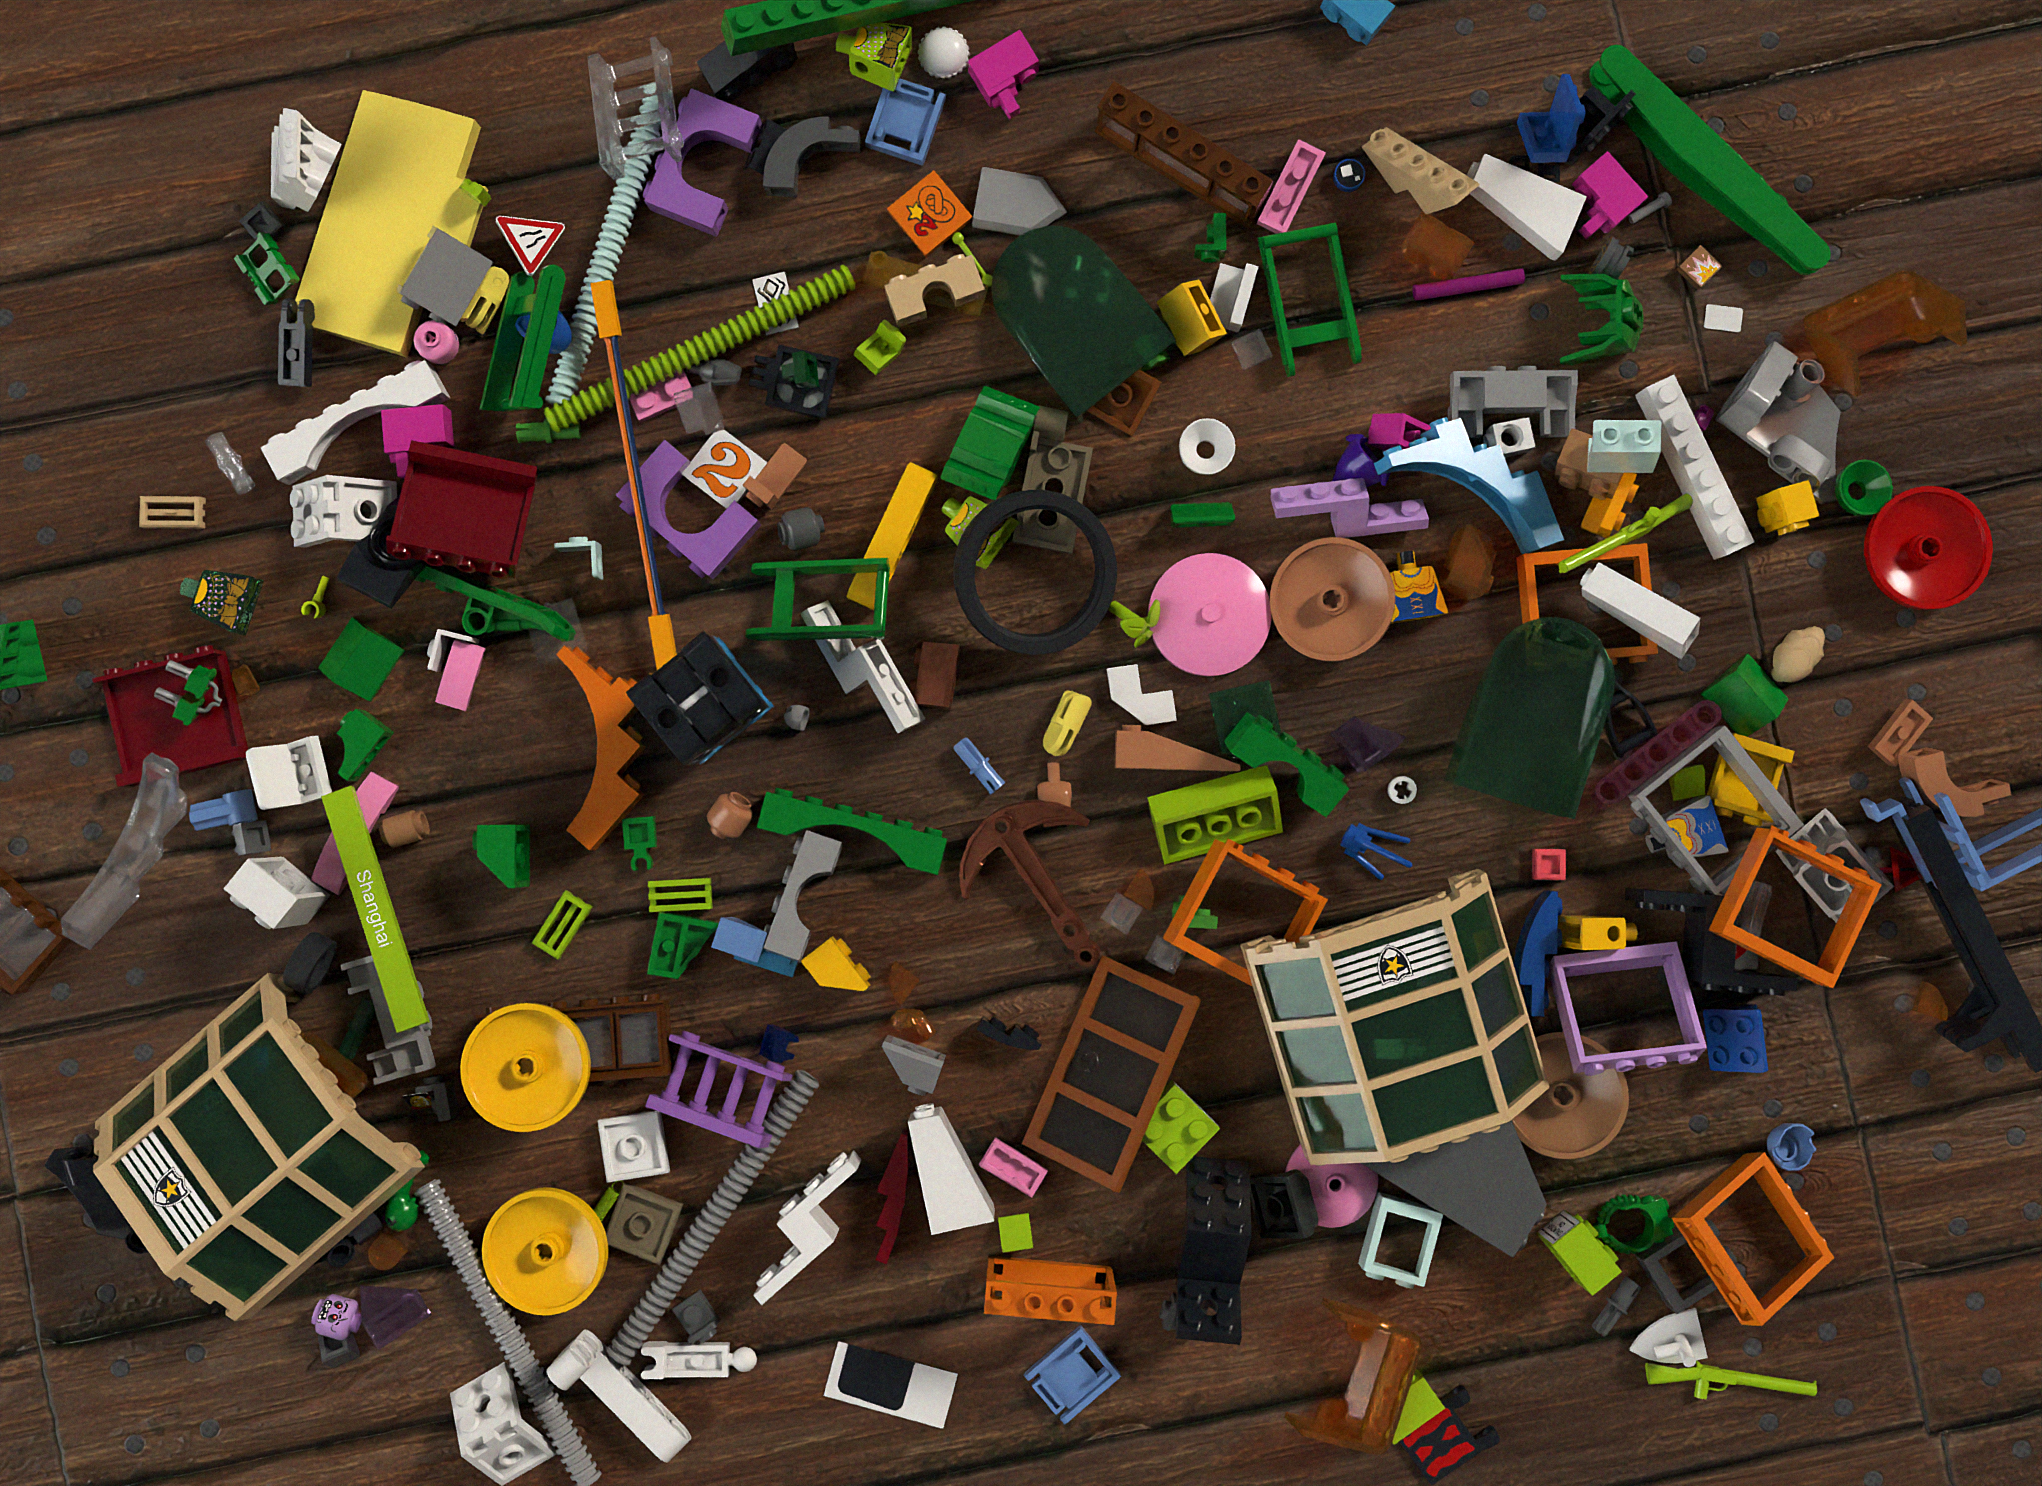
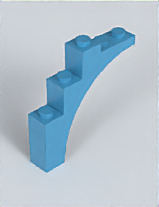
M1444 417L1430 423L1431 429L1421 434L1420 439L1409 443L1410 448L1402 450L1401 445L1390 448L1383 452L1384 457L1373 463L1378 475L1395 471H1423L1441 475L1462 484L1481 497L1500 516L1512 533L1522 554L1532 553L1564 540L1538 471L1525 475L1524 470H1520L1511 474L1500 444L1487 448L1485 443L1472 448L1461 418L1448 421V418Z

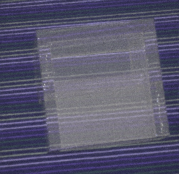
M711 382L674 393V401L687 434L703 429L706 435L724 430L723 415Z

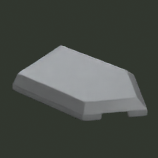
M982 167L973 215V228L1032 238L1053 221L1067 214V211L1043 177Z

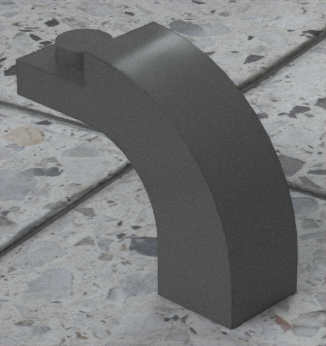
M829 117L806 119L787 129L773 144L766 159L763 176V188L766 195L797 197L800 169L805 161L816 153L823 151L860 153L861 138L859 130H854L850 126H837L836 129H831Z

